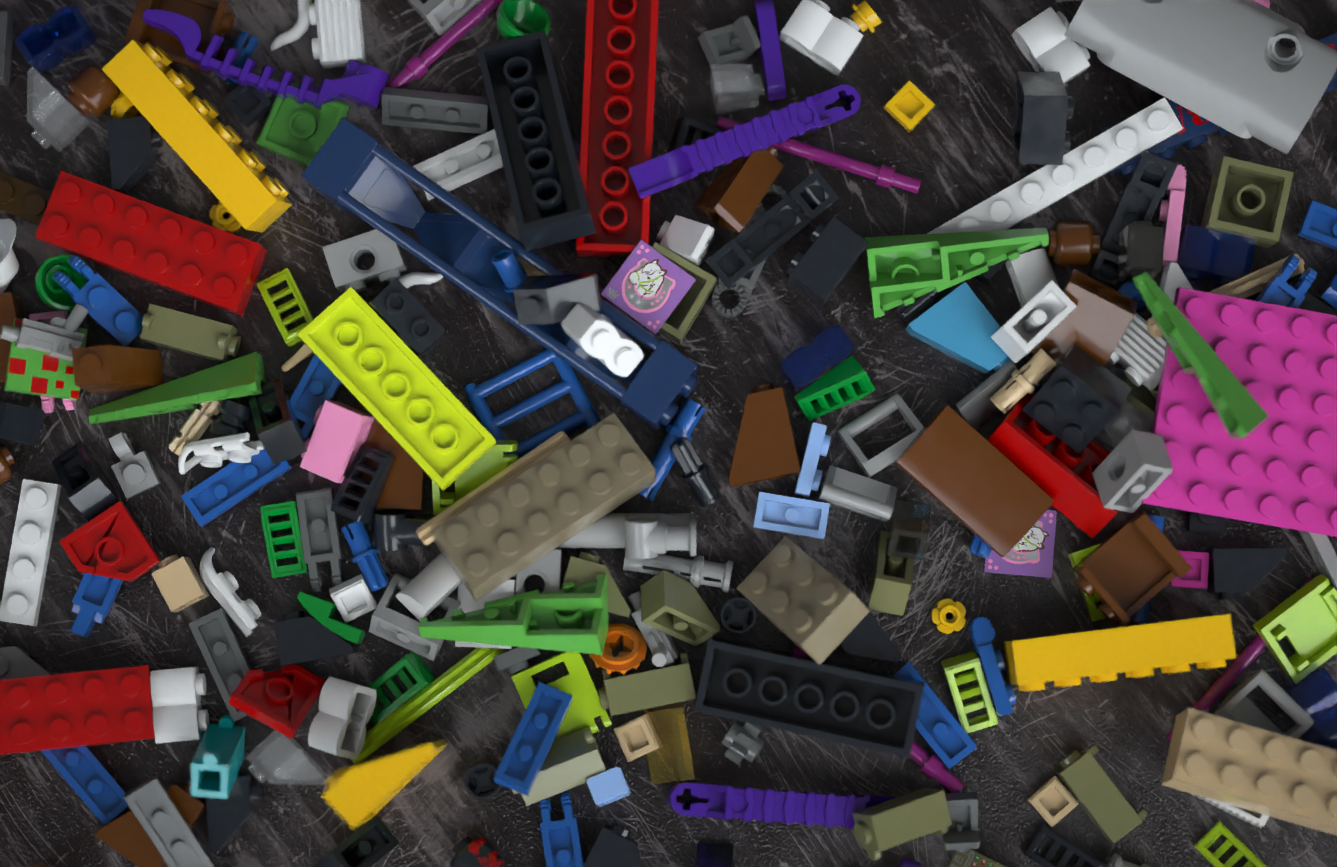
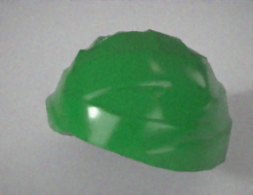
M503 0L499 4L496 11V25L498 33L504 40L545 30L548 36L551 24L550 17L547 11L533 0Z
M59 254L46 259L38 267L35 277L36 290L41 300L49 307L64 312L72 311L76 304L52 276L57 271L64 273L78 289L87 281L70 266L68 261L72 257L70 254Z

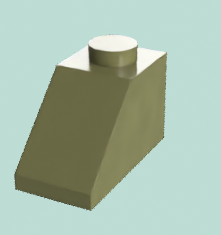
M881 530L870 584L869 610L900 616L904 615L912 585L916 537Z
M580 552L579 558L571 556L563 583L573 581L577 586L595 581V575L606 574L608 579V612L629 618L631 610L607 567L599 564L601 557Z
M662 570L640 586L641 622L695 647L720 631L719 623L691 582Z

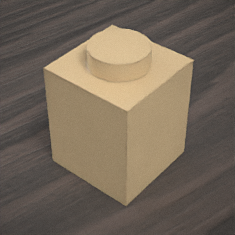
M177 554L172 555L158 564L160 569L151 573L171 612H180L210 596L189 557L183 556L179 558Z

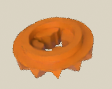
M609 624L603 655L589 654V657L594 660L596 668L602 667L606 669L608 674L612 671H620L625 675L629 669L637 670L640 662L645 660L647 645L643 635L634 627L626 624ZM622 641L623 652H620L618 656L613 657L612 650H615L617 648V645L619 646L620 642Z

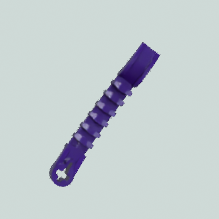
M146 9L142 16L144 19L143 23L174 36L182 45L187 60L198 64L200 69L206 72L208 70L213 71L223 79L231 78L236 80L242 86L249 85L255 87L261 93L267 91L275 94L280 99H285L286 97L293 99L300 105L304 103L314 105V108L321 110L324 104L341 98L365 107L377 109L383 88L389 77L386 72L378 68L349 60L341 79L329 80L324 78L320 87L312 85L314 81L312 77L303 75L297 88L291 86L295 74L288 70L283 71L280 82L271 80L275 68L264 64L260 76L253 74L252 72L257 62L246 57L241 69L234 67L233 65L239 51L228 47L222 61L214 59L224 41L223 37L215 33L204 53L198 52L202 44L201 31L198 24L189 17L174 12Z
M840 85L822 93L809 96L799 103H791L781 110H773L766 114V116L755 117L743 125H735L725 132H717L710 138L699 139L692 145L682 146L659 157L628 168L638 195L642 199L695 178L701 172L708 173L716 166H725L739 157L745 158L754 151L765 150L772 144H780L787 141L790 137L794 136L796 138L801 136L805 131H814L843 120L857 112L861 103L860 95L854 87ZM845 98L847 105L844 107L836 106L829 110L825 109V107L833 104L838 99Z
M687 781L674 783L667 792L669 807L683 816L725 820L736 818L744 821L761 820L765 823L777 821L785 824L801 823L807 826L820 824L826 827H833V825L845 828H853L855 825L852 813L896 798V796L858 794V797H855V795L839 793L838 796L829 792L815 794L810 791L795 793L792 790L780 792L769 788L753 790L751 787H743V789L733 788L730 785ZM686 788L688 794L697 798H705L703 801L693 800L686 802L685 808H683L682 803L676 801L677 795H683Z

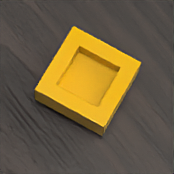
M909 80L885 105L884 109L910 132L934 108L935 104Z

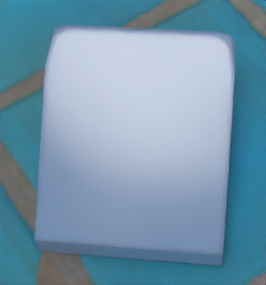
M614 767L587 779L593 800L599 807L627 797L631 793L619 767Z

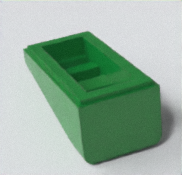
M850 356L795 395L794 398L805 418L811 421L875 391V388L866 371L853 356ZM816 399L817 402L812 405L810 401Z
M291 501L260 506L272 578L309 573L308 565L305 564L297 502ZM290 515V520L272 522V516ZM292 528L293 535L275 537L274 535L276 530ZM295 542L296 549L277 552L276 545ZM298 558L297 564L279 566L278 559Z
M412 652L405 655L368 686L376 690L377 697L386 707V709L381 711L378 705L375 704L370 718L374 725H377L436 679L418 654ZM398 675L408 688V691L404 692L394 676ZM384 684L387 685L397 700L393 702L382 686Z

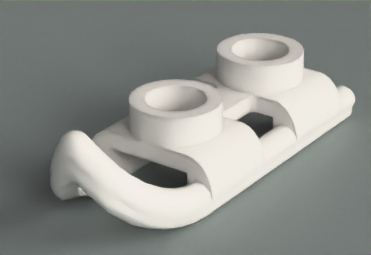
M248 432L194 441L184 446L178 461L179 473L184 475L198 463L210 468L221 467L222 461L228 459L236 463L251 462L252 455H258L260 450L265 448L261 440L243 443L250 439V433ZM194 451L195 456L185 462L188 454Z
M211 547L204 553L200 561L201 579L206 588L247 638L253 633L252 629L258 625L255 620L261 616V612L251 599L241 600L235 593L239 588V584L230 572L216 573L212 565V556L215 548Z

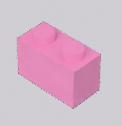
M325 400L324 405H321L315 413L314 424L316 426L311 438H308L305 442L307 452L301 454L303 460L300 467L333 482L342 483L362 444L366 443L375 418L368 413L339 401Z

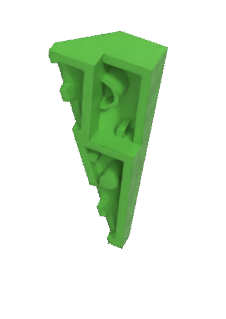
M1047 228L865 237V240L868 242L866 255L874 318L884 316L885 311L901 304L905 306L915 302V298L934 290L940 292L989 271L990 266L1006 259L1010 261L1020 257V253L1034 247L1049 245Z
M1144 271L1132 278L1184 373L1196 375L1229 436L1241 439L1252 432L1268 417V414L1150 275Z
M254 352L90 409L89 423L98 424L198 408L197 404L262 394L261 384H266L262 355Z
M595 575V581L577 586L573 581L563 583V589L541 594L539 590H534L485 602L484 609L464 613L462 608L453 610L451 617L431 622L427 617L421 618L418 626L421 638L603 655L609 629L607 575Z

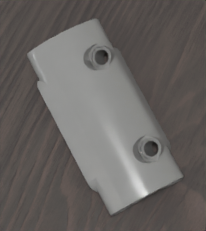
M1083 0L1064 34L1068 38L1096 52L1098 59L1115 71L1234 135L1245 139L1253 136L1284 154H1287L1292 148L1337 70V50L1316 39L1310 38L1298 23L1253 0ZM1289 38L1295 42L1296 46L1286 48L1278 40Z

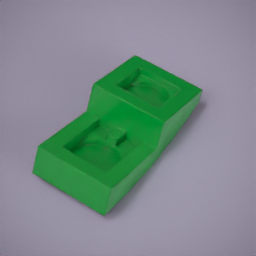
M299 592L297 599L319 623L346 640L356 644L362 643L366 631L333 619L337 609L334 603L305 592Z

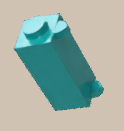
M229 715L222 716L219 724L209 723L191 762V796L228 799L244 760L245 726H235L232 717Z

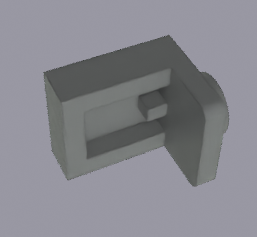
M748 15L739 17L733 24L703 32L698 37L711 70L745 60L760 47L757 30L751 24Z
M517 647L494 657L499 671L508 669L511 675L530 667L527 660L541 655V652L535 648Z
M976 792L946 793L945 797L952 825L947 827L946 834L941 835L944 849L965 852L970 849L980 848L978 798Z

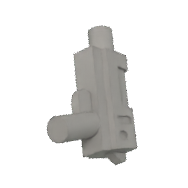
M76 304L67 320L55 317L51 319L50 325L24 318L20 329L3 325L0 338L16 342L15 347L41 351L48 353V356L72 362V349L80 348L85 334L76 331L89 311L83 306Z
M641 591L630 595L628 598L635 610L631 615L653 654V664L661 668L675 664V659L678 658L679 652L670 635L641 622Z

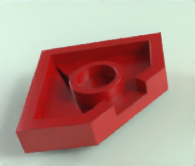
M121 501L59 541L76 569L82 573L132 582L161 563L156 552Z
M297 664L282 666L281 670L264 673L262 669L251 670L246 673L232 693L228 704L292 739L318 700L326 680Z

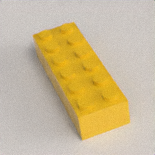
M132 40L102 70L244 229L264 232L293 205L286 197L290 193L289 190L276 177L272 179L263 171L266 168L264 162L253 151L248 153L239 145L243 141L240 135L231 126L227 125L225 127L216 119L219 115L218 111L206 99L201 100L192 92L196 87L183 73L180 72L178 74L169 67L172 60L160 47L154 48L149 42L143 44Z
M1230 614L1002 642L1008 683L1018 685V691L1023 692L1045 689L1044 682L1054 681V687L1081 685V677L1088 676L1090 682L1118 680L1117 673L1125 672L1126 678L1153 676V668H1161V673L1190 671L1189 664L1196 663L1197 669L1225 667V659L1236 658Z

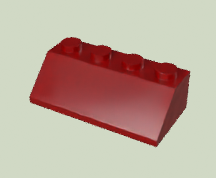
M1027 393L1012 407L988 437L987 441L1054 500L1050 506L1056 508L1070 519L1078 529L1094 538L1118 513V510L1103 508L1092 475L1110 453L1093 439L1078 454L1022 411L1032 393Z

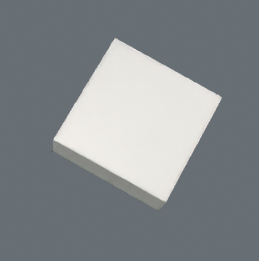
M362 574L329 589L330 595L345 623L377 607V602Z

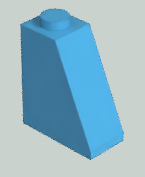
M966 282L906 327V331L911 336L985 375L993 369L997 372L1005 364L1012 361L991 338L1001 327Z

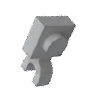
M119 433L109 438L113 450L121 461L111 467L126 498H131L161 484L147 452L142 451L135 454L126 433Z

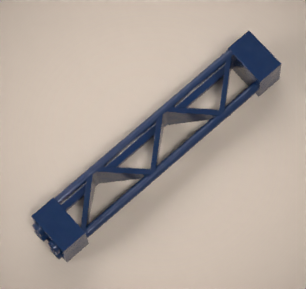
M342 118L301 175L313 191L343 212L350 210L617 397L621 402V407L654 430H657L661 424L665 427L668 426L678 412V406L675 404L681 395L688 398L699 382V377L696 375L697 364L601 298L602 308L596 312L607 322L616 326L630 340H632L630 337L632 335L654 351L646 363L642 358L628 377L613 373L598 358L588 354L564 331L561 324L563 321L553 324L519 325L517 312L500 301L503 300L514 304L510 294L504 292L502 287L504 282L497 268L492 263L494 254L503 249H512L523 274L527 273L517 256L545 275H564L565 273L533 250L526 251L523 243L379 144L378 141L345 118ZM405 177L457 214L425 212ZM389 222L413 229L423 246ZM612 378L628 382L631 384L628 387V389H626Z

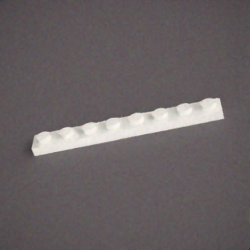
M1164 97L1063 155L1062 165L1047 164L927 234L1008 230L1141 154L1144 150H1148L1178 133L1183 127Z

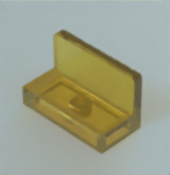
M683 706L642 713V715L649 714L663 746L647 754L652 783L661 784L695 779Z

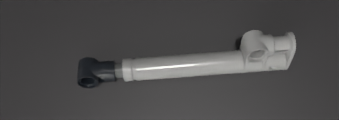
M394 509L375 511V549L396 551L406 549L407 545L432 546V543L425 545L416 532L417 528L433 518L432 514L407 515V512L404 510ZM608 513L557 548H625V556L634 559L655 558L658 554H665L667 550H689L690 556H696V513Z

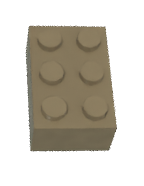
M786 536L736 588L761 614L819 665L870 612L851 590Z

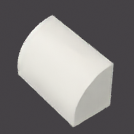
M1045 248L1020 254L1019 258L1012 261L1008 259L1005 263L1021 308L1050 281H1053L1059 287Z
M441 552L395 597L420 621L421 618L427 617L462 581Z

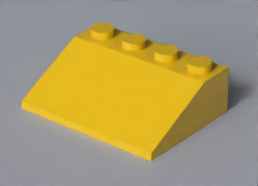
M442 739L360 766L354 764L343 769L340 768L325 782L329 789L322 796L352 828H355L371 820L448 743Z

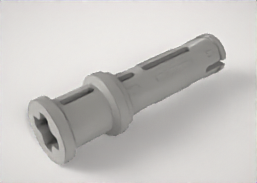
M658 554L657 557L650 559H634L625 556L623 571L657 575L662 570H665L684 580L690 581L696 588H699L700 585L722 588L723 592L729 593L734 561L728 560L726 564L705 560L704 556L700 555L698 557L694 556V560Z

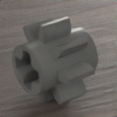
M735 720L721 741V744L728 748L724 756L738 765L743 758L751 763L766 741L759 736L762 727L746 722L742 725Z

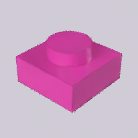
M1178 551L1192 569L1182 578H1174L1169 583V587L1208 589L1209 553Z

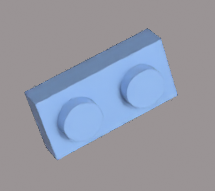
M813 422L810 427L800 468L801 471L794 492L795 495L808 498L811 490L818 491L823 470L816 469L819 456L826 457L831 436L825 435L826 425Z
M759 492L753 528L824 540L830 504Z

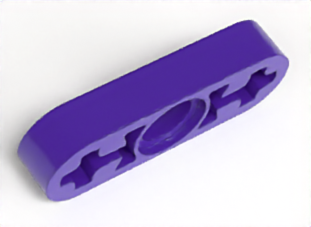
M754 0L768 101L785 99L786 86L773 0Z

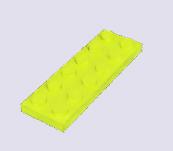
M352 287L345 291L297 334L442 491L497 443L496 439Z

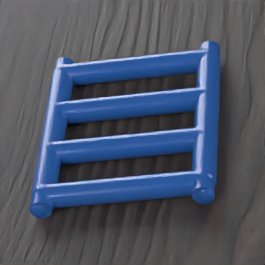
M548 349L531 356L478 385L474 382L463 387L480 423L496 440H506L500 430L501 428L570 393L579 412L518 443L516 451L504 452V454H517L518 459L559 431L567 434L584 424L590 429L601 422L572 366ZM551 362L554 363L562 381L495 416L492 415L484 397Z

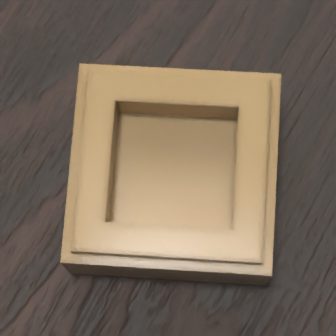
M644 714L613 729L627 762L663 747L649 714Z
M1052 776L1027 798L1050 827H1053L1079 804L1056 776Z

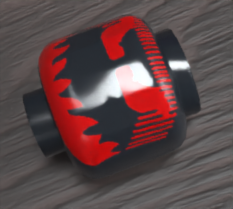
M468 836L452 849L456 855L452 858L450 867H503L504 865L502 856L485 837L472 840Z

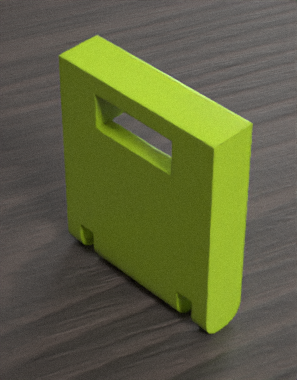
M496 440L497 443L455 480V492H442V489L432 480L433 514L438 515L517 461V454H504V452L516 451L518 449L517 441Z
M1325 575L1316 576L1253 624L1286 677L1295 684L1337 653V591L1334 587L1330 586V581ZM1286 636L1296 653L1287 658L1276 640H1281Z
M563 651L511 675L525 709H527L537 688L532 675L564 661L569 674L546 684L573 695V701L555 739L588 726L592 734L599 731L594 720L598 716L601 717V722L605 727L612 725L606 709H602L600 695L581 653Z

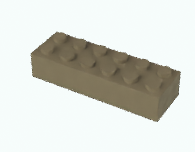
M613 413L432 531L434 540L474 600L477 601L655 483V468L615 413Z

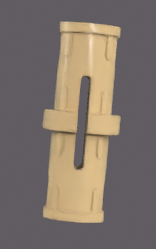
M1041 348L1021 369H1015L1011 373L1012 377L989 399L1006 415L1027 393L1031 394L1036 390L1034 386L1056 367L1057 363Z

